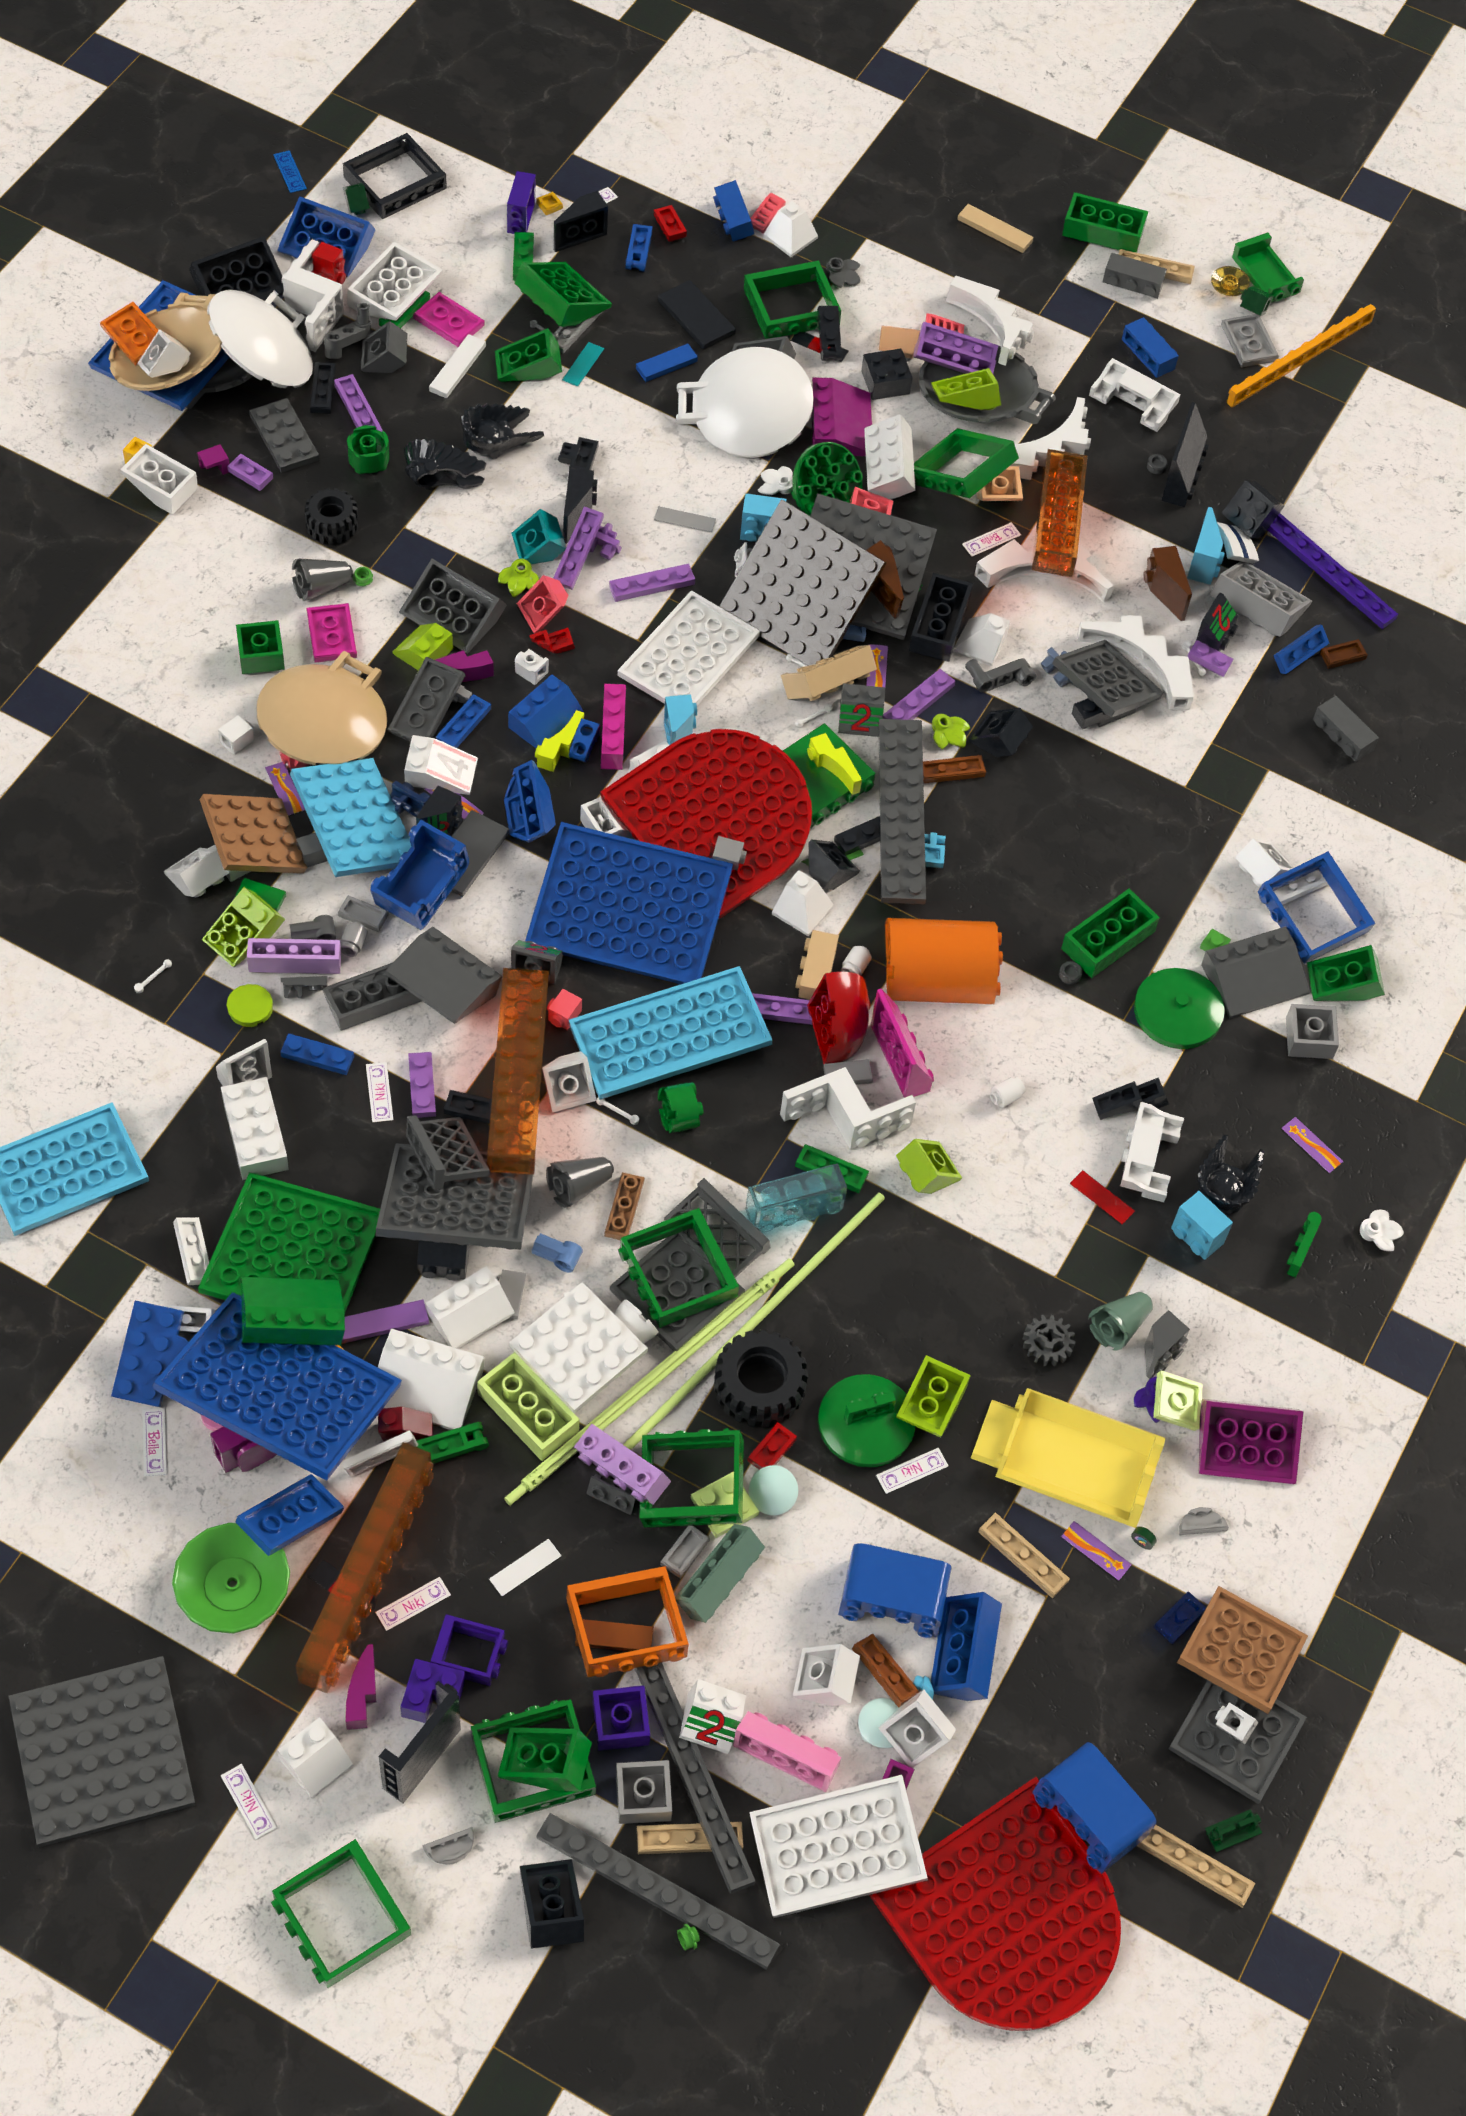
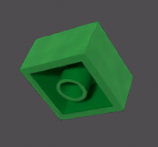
M279 620L236 625L242 674L285 670Z

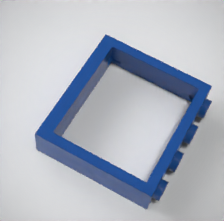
M1329 851L1264 882L1258 890L1259 899L1269 909L1272 919L1278 923L1280 928L1286 926L1296 944L1299 957L1304 964L1368 933L1375 925V921ZM1319 869L1357 928L1311 950L1274 891Z

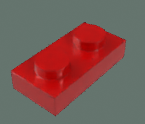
M672 205L654 209V217L669 242L687 237V230Z
M777 1422L750 1454L748 1462L759 1470L766 1466L776 1465L797 1440V1436Z

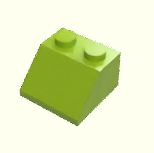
M437 623L420 625L393 650V654L419 671L425 657L435 660L447 656L453 650V636L451 632Z
M914 1139L896 1155L900 1162V1168L909 1176L912 1187L918 1193L932 1194L962 1179V1176L939 1141Z

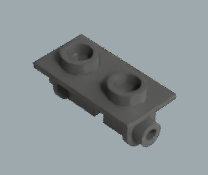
M601 1474L591 1476L587 1495L631 1515L634 1504L638 1502L631 1495L632 1490L626 1488L624 1491L620 1487H615L614 1480L605 1478Z

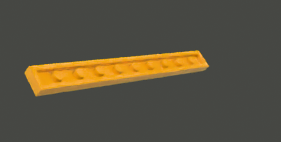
M1372 304L1365 308H1360L1355 314L1345 317L1342 322L1332 325L1327 331L1319 333L1311 341L1304 342L1301 347L1291 350L1283 358L1276 359L1273 364L1263 367L1255 375L1248 376L1242 383L1232 386L1229 390L1227 404L1231 407L1236 406L1370 324L1376 308Z

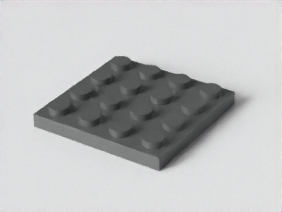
M1102 640L1057 656L1052 662L1061 674L1070 679L1075 687L1083 691L1089 700L1095 702L1111 718L1159 700L1164 693L1107 640Z
M684 1232L667 1237L638 1261L662 1312L723 1288L705 1252ZM628 1271L610 1285V1291L620 1301L628 1300L642 1312L641 1315L646 1320L649 1319L658 1330L657 1336L676 1352L745 1292V1289L739 1285L737 1298L659 1328L656 1321L650 1319L647 1311L649 1306L646 1300H641L637 1290L639 1286L636 1280H631Z
M1207 1680L1171 1743L1169 1750L1259 1804L1307 1717L1277 1699L1269 1714ZM1229 1702L1255 1718L1258 1722L1246 1744L1241 1743L1216 1725L1218 1720L1215 1717L1222 1706L1226 1707ZM1233 1719L1231 1722V1726L1234 1728L1240 1725L1239 1719Z

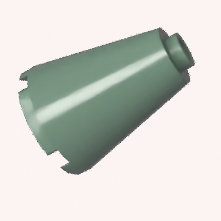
M1136 1292L1093 1309L1089 1314V1318L1092 1320V1324L1089 1326L1094 1337L1104 1347L1108 1345L1113 1347L1114 1349L1112 1350L1114 1351L1125 1347L1153 1309L1151 1298L1143 1292Z

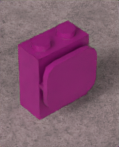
M224 1426L210 1433L214 1454L225 1473L238 1466L242 1472L250 1471L277 1455Z

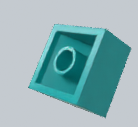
M541 509L512 532L519 559H526L531 565L553 561L566 550L557 517Z

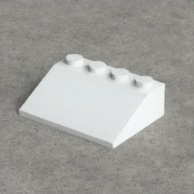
M393 242L347 289V306L357 311V304L367 303L370 306L369 316L397 320L443 273V270Z
M391 1329L383 1348L378 1368L402 1381L400 1387L384 1408L406 1407L432 1414L433 1425L449 1430L462 1427L477 1389V1381L480 1380L484 1370V1356Z

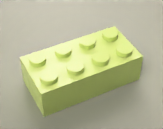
M515 1352L477 1381L478 1395L541 1461L545 1460L579 1432L580 1419Z

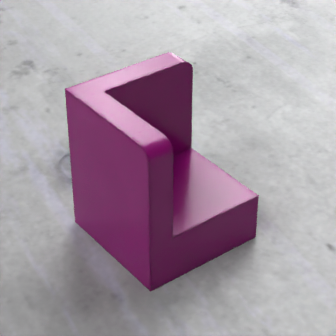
M221 444L197 452L201 468L209 469L218 466L223 475L230 473L227 467L229 465V458Z

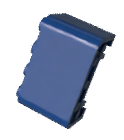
M420 820L417 826L414 825L409 832L411 848L408 852L402 854L398 866L395 870L392 869L387 877H376L373 880L370 891L376 905L417 929L422 930L465 873L469 865V856L465 844Z
M854 1544L838 1615L843 1616L848 1621H857L864 1617L865 1612H868L877 1618H884L886 1616L894 1618L899 1623L908 1624L912 1622L914 1623L913 1628L919 1636L924 1638L937 1637L942 1622L952 1567L950 1564L936 1559L869 1544Z
M1090 1742L1085 1743L1043 1776L1032 1792L1036 1802L1041 1807L1052 1809L1057 1805L1061 1816L1068 1819L1074 1825L1078 1836L1090 1844L1087 1849V1861L1092 1868L1097 1869L1101 1874L1142 1842L1156 1825V1818L1149 1807L1098 1748Z

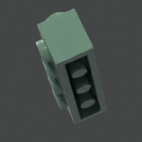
M734 1524L675 1597L676 1602L690 1619L706 1623L714 1615L715 1610L723 1600L729 1596L735 1585L744 1577L750 1566L757 1561L765 1546L752 1529L747 1526Z

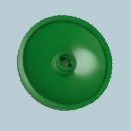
M1168 968L1151 974L1141 983L1134 1000V1013L1141 1029L1157 1043L1175 1049H1191L1206 1044L1217 1034L1224 1018V1002L1218 989L1206 977L1188 969Z

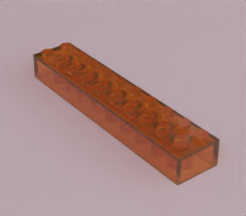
M503 968L487 1166L490 1172L534 1174L549 971Z
M404 1442L402 1443L296 1664L299 1683L324 1693H328L330 1687H335L340 1676L338 1670L342 1663L346 1664L350 1656V1644L352 1640L357 1641L361 1632L359 1625L363 1618L367 1619L372 1608L370 1602L373 1596H378L383 1584L381 1579L384 1573H389L393 1564L391 1559L393 1553L400 1550L403 1543L402 1534L405 1529H410L414 1519L412 1513L415 1507L419 1508L424 1498L422 1492L425 1486L429 1487L433 1480V1463L431 1462L430 1452Z

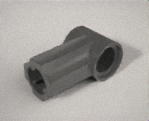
M320 915L309 922L289 924L291 939L336 940L334 920L330 915Z

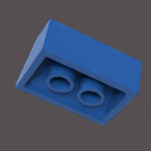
M551 674L508 712V728L537 748L538 745H542L544 738L550 739L560 732L571 720L576 710L584 712L570 688Z

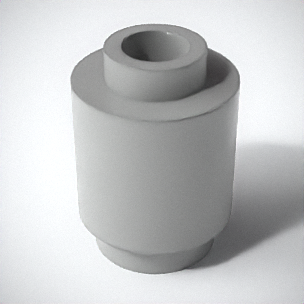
M353 922L346 925L340 940L341 952L343 954L354 957L361 951L368 934L363 924Z

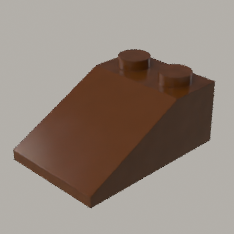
M880 540L866 550L887 563L871 592L893 618L896 619L899 616L904 595L893 552L889 546L884 545Z
M1177 547L1152 548L1150 557L1147 558V569L1143 574L1144 581L1148 583L1150 591L1180 621H1184L1192 592Z

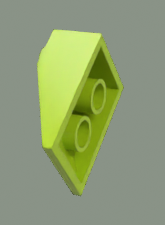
M989 368L931 382V386L940 402L979 410H993L997 406H1001L999 385Z
M926 1355L896 1418L941 1438L965 1393L970 1375Z

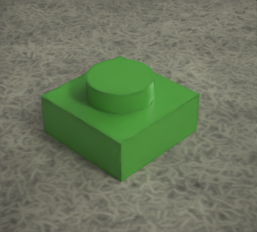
M1211 929L1202 941L1200 949L1206 952L1207 950L1230 944L1231 939Z

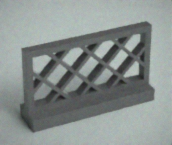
M417 1115L407 1116L406 1137L434 1190L443 1189L444 1182L489 1176L490 1170L461 1117L420 1122ZM449 1126H457L458 1129H457V1130H454V1129H451V1128H448V1127H449ZM425 1129H433V1130H436V1131H435L434 1133H432V1132H429V1131H427V1130H425ZM444 1133L450 1135V1137L446 1138L441 1136L440 1134ZM458 1138V1139H461V1140H463V1141H465V1142H464V1143H460V1142L455 1141V1139ZM436 1141L442 1143V1146H438L436 1144H433L432 1142ZM448 1146H450V1147L456 1148V1149H458V1150L455 1152V1151L449 1150V1149H447V1148H448ZM463 1152H467V1153L472 1154V1156L469 1157V1156L463 1155L462 1153H463ZM442 1154L450 1158L447 1160L439 1156ZM455 1160H459V1161L464 1162L465 1164H464V1165H461V1164L455 1163L454 1161H455ZM470 1165H473V1166H476V1167H478V1168H480V1169H472V1168H469V1167H470ZM448 1168H451L453 1170H456L457 1172L447 1173L446 1170Z
M703 1178L697 1183L698 1187L664 1217V1221L674 1218L677 1214H684L694 1210L691 1209V1202L699 1196L704 1201V1209H700V1211L704 1214L706 1222L707 1214H718L721 1217L720 1225L708 1226L710 1229H720V1240H716V1242L720 1245L722 1254L723 1245H737L736 1256H724L726 1261H736V1269L732 1271L736 1278L761 1253L765 1254L771 1248L770 1241ZM690 1229L687 1230V1234H686L689 1238H690ZM723 1229H734L737 1232V1240H723ZM692 1240L698 1246L701 1245L699 1240ZM740 1245H750L755 1251L750 1256H740Z

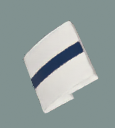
M1217 522L1223 544L1225 545L1227 559L1252 564L1259 561L1256 548L1248 535L1237 526Z

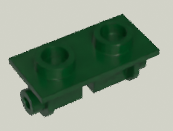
M1250 1809L1206 1827L1205 1831L1217 1853L1262 1834L1258 1825L1261 1823V1818L1258 1813L1253 1814Z

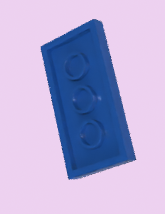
M310 1474L238 1515L235 1522L270 1556L340 1515L344 1506Z

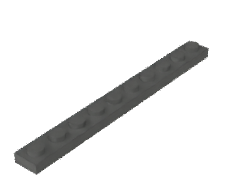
M662 1662L652 1667L642 1666L635 1668L641 1685H645L646 1697L729 1893L731 1894L753 1886L756 1881L696 1743L679 1738L684 1713Z
M549 1813L537 1834V1839L685 1924L691 1927L694 1926L699 1932L766 1970L780 1946L778 1942Z

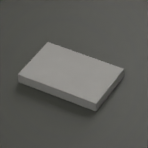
M1253 314L1222 320L1221 326L1241 367L1274 362L1279 358L1259 315Z

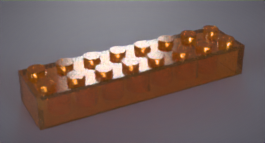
M1052 449L1047 450L1042 474L1031 567L1033 571L1073 577L1078 555L1088 458L1086 455Z

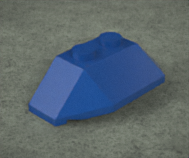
M533 760L514 768L513 777L504 797L510 836L526 842H531L547 834L556 825L550 789Z

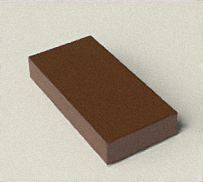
M1359 639L1322 648L1320 651L1328 669L1366 660L1368 656Z

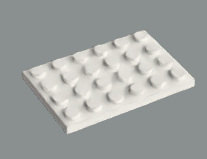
M690 591L619 668L617 676L664 704L665 697L691 694L692 703H696L698 706L760 636V631L697 593Z
M902 1775L749 1812L773 1918L928 1880Z

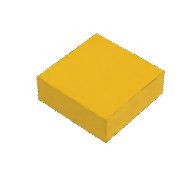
M554 192L536 198V204L545 215L563 209V203Z

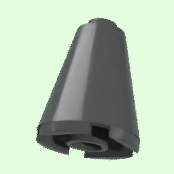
M299 558L295 559L292 563V570H295L296 576L292 577L294 589L297 596L303 598L302 601H308L350 582L351 577H353L352 567L345 561Z
M605 1157L555 1161L550 1163L551 1166L546 1169V1180L549 1190H554L557 1197H554L556 1203L566 1208L572 1206L611 1179L614 1167L612 1162Z

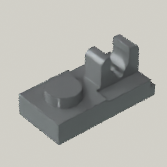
M328 976L280 978L281 982H283L285 998H289V991L292 987L297 990L298 998H301L303 996L302 986H309L310 991L323 990V986L328 985Z

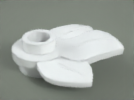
M782 466L778 471L774 469L763 471L761 478L765 483L758 489V492L766 495H774L778 492L789 494L793 491L792 470Z
M1385 1210L1373 1211L1369 1218L1365 1219L1360 1225L1361 1236L1367 1241H1374L1377 1247L1384 1251L1393 1252L1394 1244L1392 1240H1396L1404 1234L1402 1227L1398 1223L1389 1220V1213Z

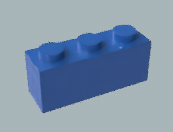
M736 180L714 187L716 195L713 196L716 208L720 207L718 213L721 221L725 220L726 222L723 224L726 235L730 234L732 241L754 235L752 221Z
M1143 317L1125 325L1122 341L1156 378L1175 370L1179 355L1159 335L1152 324Z

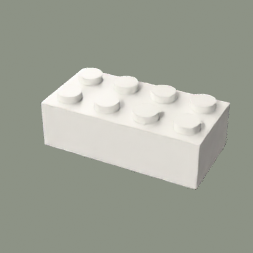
M899 414L864 428L868 491L890 500L915 491L912 428L903 416Z
M267 1077L221 1087L223 1103L242 1180L247 1179L249 1172L264 1176L289 1170L287 1154Z

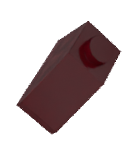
M406 1407L384 1408L378 1414V1433L383 1442L409 1430L416 1440L433 1436L431 1413Z

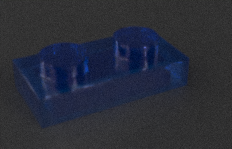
M1188 1591L1154 1625V1628L1173 1645L1205 1612L1206 1607Z

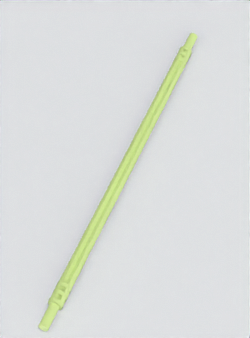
M788 1258L774 1271H769L677 1352L674 1351L523 1478L521 1484L504 1498L506 1503L511 1506L527 1491L531 1492L578 1452L574 1446L591 1424L602 1431L775 1286L779 1282V1278L795 1266L794 1262Z

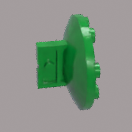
M834 442L817 443L806 449L798 459L793 472V491L790 493L799 509L811 516L817 494L850 503L854 488L862 489L863 474L854 455L844 446Z
M854 1375L839 1381L826 1393L819 1409L818 1425L824 1443L838 1458L856 1466L877 1467L894 1461L909 1447L916 1427L896 1418L907 1394L892 1381L876 1375Z

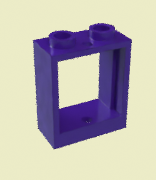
M516 171L507 202V233L515 234V232L528 231L536 203V174Z
M446 1614L430 1663L465 1671V1680L490 1686L492 1678L497 1679L501 1664L497 1663L500 1654L504 1655L507 1649L508 1640L505 1639V1630ZM454 1632L495 1643L486 1673L445 1662Z

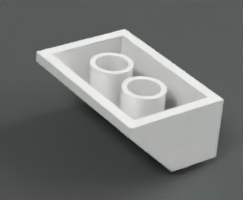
M487 1266L425 1303L429 1319L448 1345L457 1349L510 1318L515 1313L500 1283Z

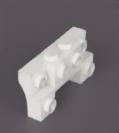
M1112 358L1100 377L1091 386L1089 396L1106 405L1115 395L1143 410L1144 413L1140 423L1158 432L1167 421L1169 413L1178 404L1181 394Z
M1140 1103L1134 1129L1129 1128L1126 1142L1130 1143L1129 1148H1124L1121 1159L1122 1162H1125L1121 1187L1142 1192L1141 1197L1160 1202L1165 1201L1171 1176L1153 1172L1160 1140L1178 1143L1181 1126L1184 1121L1183 1117L1165 1113L1151 1104Z

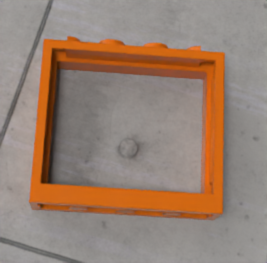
M666 1566L567 1585L566 1599L588 1677H603L608 1673L617 1671L628 1672L633 1668L642 1666L652 1667L666 1661L677 1662L687 1657L689 1643ZM659 1589L675 1642L593 1659L578 1605Z

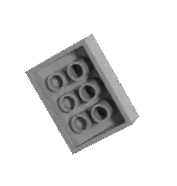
M1242 561L1220 574L1210 594L1215 599L1219 593L1224 594L1237 614L1246 616L1253 624L1261 625L1268 629L1267 631L1270 634L1279 637L1293 626L1312 603V600L1255 566Z

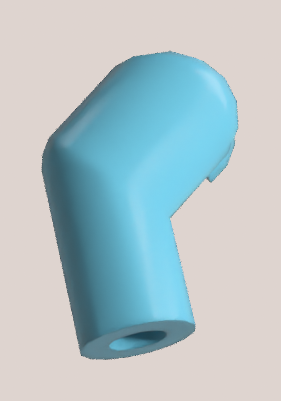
M915 1676L913 1684L921 1691L924 1689L933 1700L934 1690L930 1679L927 1676Z

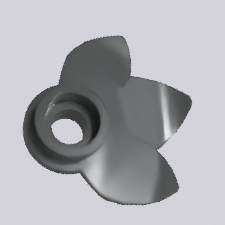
M834 257L826 265V270L830 274L829 280L836 287L842 288L844 284L856 285L861 281L856 273V270L860 267V263L851 259L842 260L841 258Z

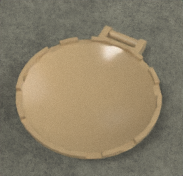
M179 293L175 302L169 304L167 309L158 312L154 309L145 314L158 330L160 329L178 340L191 353L188 363L180 371L151 378L139 365L135 366L114 342L109 354V368L114 378L127 388L153 391L178 385L205 369L222 348V341L218 335L214 336L209 325L210 315L207 314L209 302L215 294L196 296L189 295L188 293Z
M343 651L331 666L310 664L284 670L271 678L259 694L257 700V721L259 727L268 736V741L281 753L306 764L316 766V763L343 764L355 759L361 760L379 746L387 727L385 706L373 688L380 678L382 670L376 667L372 668L356 660L346 651ZM348 664L367 674L368 677L363 679L343 667Z

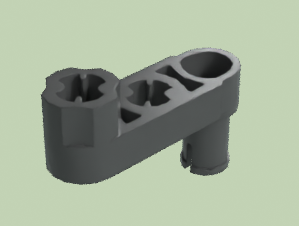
M357 304V320L325 334L324 346L327 358H341L342 348L360 341L371 334L369 304Z
M1025 658L1017 659L986 672L983 671L976 659H971L965 664V668L973 677V683L980 692L990 691L1016 680L1020 685L1028 686L1036 679L1035 672Z

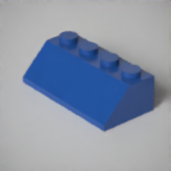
M978 1592L946 1597L931 1677L934 1695L964 1701L988 1699L1002 1603L987 1593Z

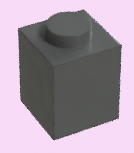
M316 833L296 839L298 850H301L303 861L307 868L328 861Z

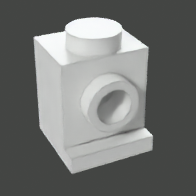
M530 649L525 653L519 652L515 657V672L534 685L548 673L549 659L546 657L543 659Z
M1230 1702L1226 1707L1222 1706L1215 1717L1218 1720L1216 1723L1217 1727L1243 1744H1246L1258 1724L1255 1718ZM1233 1719L1240 1720V1725L1236 1728L1231 1726Z

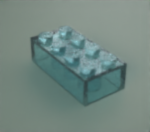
M837 1163L748 1187L745 1209L750 1222L759 1231L769 1232L775 1227L791 1226L797 1221L813 1220L827 1213H838L843 1209L847 1186Z

